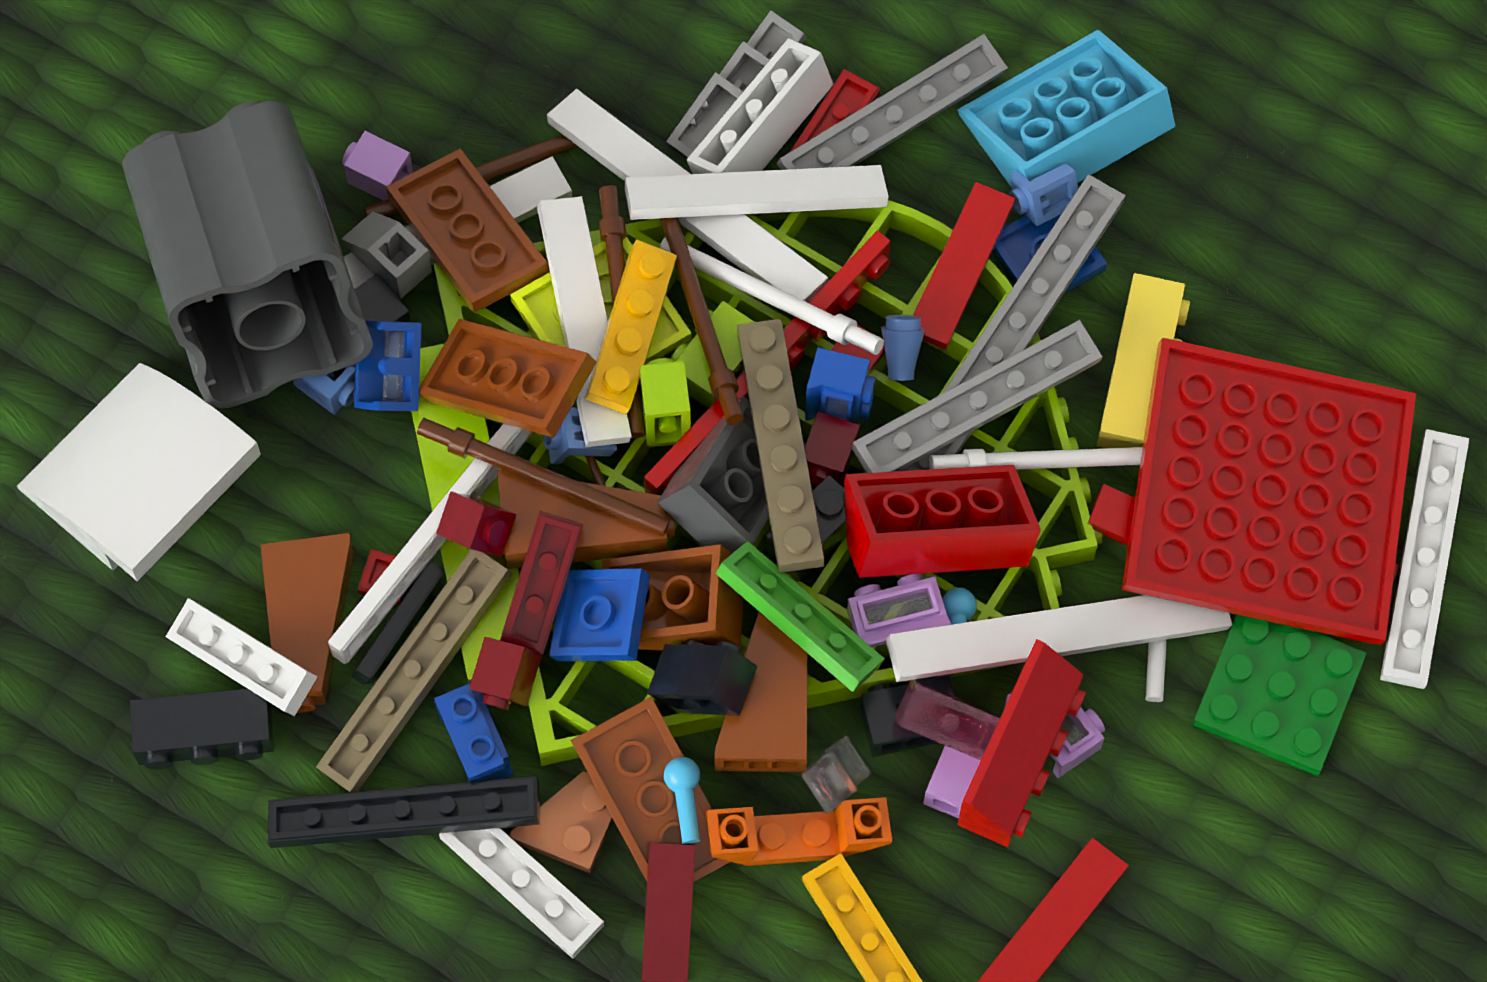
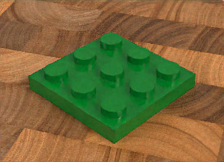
M1236 615L1192 725L1319 776L1367 652L1314 631Z

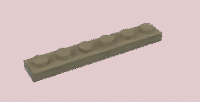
M775 319L737 325V334L778 571L782 573L824 567L822 544L782 320Z
M471 549L316 768L349 792H358L513 573L485 553Z

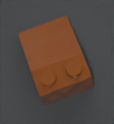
M719 544L602 560L601 569L642 568L650 574L638 649L663 650L665 644L684 645L687 640L716 646L718 641H724L741 647L743 597L715 574L721 563L733 554Z

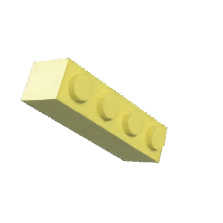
M1134 273L1096 447H1143L1158 343L1162 337L1182 342L1180 339H1175L1174 336L1177 325L1185 326L1190 301L1182 299L1184 283Z

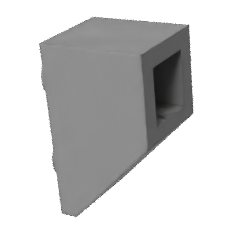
M371 212L341 239V242L374 274H379L400 299L432 272L429 250L400 222L381 214Z

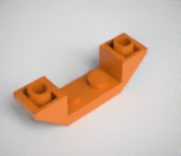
M886 797L842 800L835 811L754 816L753 807L707 810L706 812L712 857L746 866L830 860L840 853L843 857H847L892 843Z

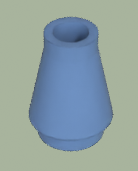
M911 315L886 316V324L881 327L888 366V379L914 380L915 367L925 328L921 327V317Z

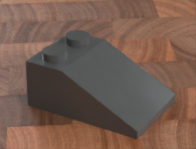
M745 396L738 399L744 416L743 421L736 425H729L726 422L725 416H723L677 470L657 502L703 547L721 544L732 553L747 541L753 545L769 518L750 403Z

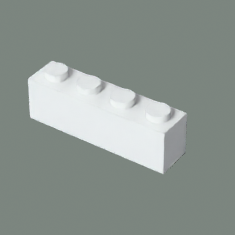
M788 38L688 157L687 162L692 173L763 171L834 85L821 52Z

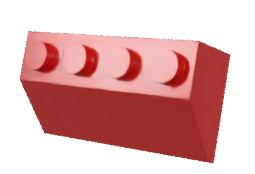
M1014 465L846 474L844 479L847 546L859 578L1028 567L1041 529Z
M1036 639L963 798L957 824L1005 847L1009 846L1013 835L1022 838L1032 816V812L1025 809L1032 794L1038 797L1041 796L1051 773L1043 768L1050 754L1056 757L1059 756L1069 733L1063 730L1062 726L1068 714L1074 717L1077 716L1087 693L1080 690L1083 674L1045 642Z

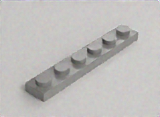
M985 34L781 157L777 162V166L780 170L855 166L1003 75L1008 67Z
M1078 320L853 442L851 448L867 473L900 471L1100 362L1103 356L1081 321Z

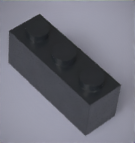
M249 689L130 700L132 751L138 764L145 765L146 768L165 769L171 767L175 761L191 760V763L197 765H206L217 762L218 757L236 756L239 760H255L263 757V753L274 752L271 703Z

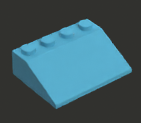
M1100 30L1085 36L958 109L961 119L1010 186L1009 174L1016 170L1020 171L1031 181L1065 163L1076 171L1078 183L1084 180L1088 174L1092 175L1176 127L1167 87Z

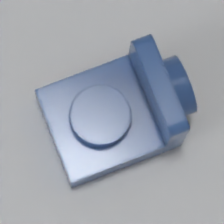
M1067 163L1031 181L1018 170L1009 174L1012 187L1009 196L1016 198L1013 208L1020 215L1024 213L1036 226L1062 214L1078 190L1076 171Z
M348 366L337 379L331 372L322 376H307L294 379L293 383L294 386L335 415L343 405L348 407L354 402L356 366Z
M571 407L555 438L543 435L544 446L546 449H549L551 464H561L569 455L611 456L617 450L616 444L585 447L579 412L576 407Z

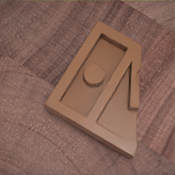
M582 771L540 807V825L515 827L509 837L519 846L591 873L613 818L589 774Z

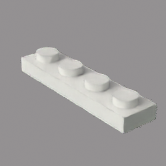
M189 598L166 635L168 639L293 716L296 715L317 679L316 675Z
M495 828L439 834L440 839L572 959L604 927L603 920L502 829Z

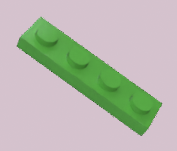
M745 542L725 559L715 573L852 692L867 680L885 659L785 572L779 573L778 566L750 542Z

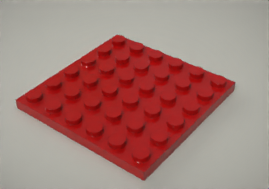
M1162 337L1158 343L1122 590L1382 645L1386 641L1416 393Z

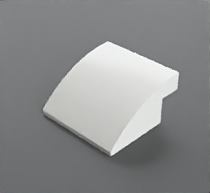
M139 363L17 487L111 570H114L119 565L138 581L243 474L261 453L254 439L214 407L173 379Z

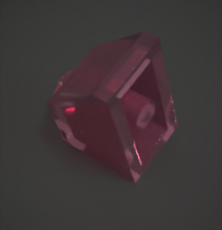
M914 679L910 680L893 720L900 727L981 760L1000 718Z

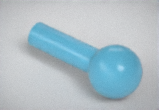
M953 588L942 598L951 625L966 623L976 612V599L967 589Z
M687 757L674 758L666 765L664 781L668 788L674 791L676 795L682 844H694L701 841L693 791L699 783L700 770L698 765Z

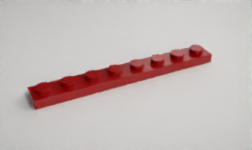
M877 230L814 296L809 304L834 316L842 308L846 311L849 310L861 296L862 290L860 288L870 278L877 280L888 268L891 262L889 259L890 240ZM797 317L783 329L790 371L801 361L805 354L803 349L814 338L816 341H819L827 334L826 331ZM743 372L736 379L739 387L736 395L738 399L745 396L749 400L745 374ZM719 399L712 404L644 476L645 493L662 496L677 470L724 416Z

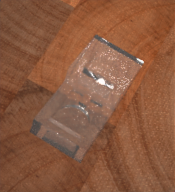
M846 736L834 742L804 770L801 776L827 814L857 790L856 786L866 779L871 772Z

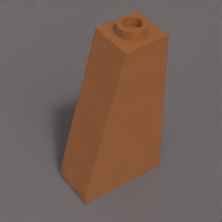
M497 470L501 508L517 514L505 547L507 569L522 568L539 511L583 523L572 563L668 551L667 538L676 537L674 518L657 503L661 495L580 482L670 519L668 530L664 536L505 470Z
M349 533L260 544L271 648L317 676L297 713L310 712L316 708L315 705L326 704L335 659L331 654L328 641L341 626L354 559V549Z
M759 612L744 656L756 664L757 669L740 716H725L715 747V771L806 772L807 652Z

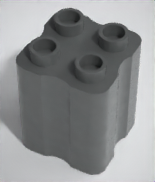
M277 101L245 102L233 107L224 118L212 126L190 133L178 131L158 132L148 137L142 144L134 147L125 155L122 162L123 171L169 324L178 344L186 349L194 379L206 403L215 408H231L266 396L277 387L291 380L307 376H322L354 365L368 356L372 350L373 341L320 186L310 166L292 113L285 104Z

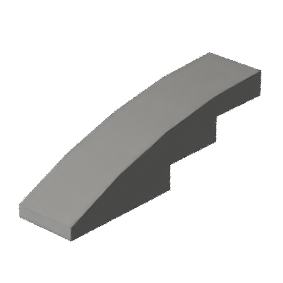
M770 10L748 43L743 41L721 73H714L666 142L689 157L785 41L789 38L802 44L807 36Z

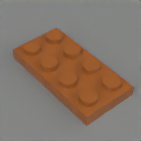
M461 148L386 186L390 201L422 244L429 250L430 255L473 313L549 273L548 262Z
M459 319L419 388V395L426 402L555 438L597 362L587 352Z
M652 697L643 700L570 740L646 881L648 876L649 843L682 844L676 795L674 791L668 788L664 781V770L672 759L684 756ZM699 784L693 789L701 840L698 843L691 844L695 845L693 882L730 863V861L714 858L711 855L706 812L707 810H712Z

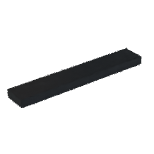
M537 776L268 800V844L271 848L540 825V788Z

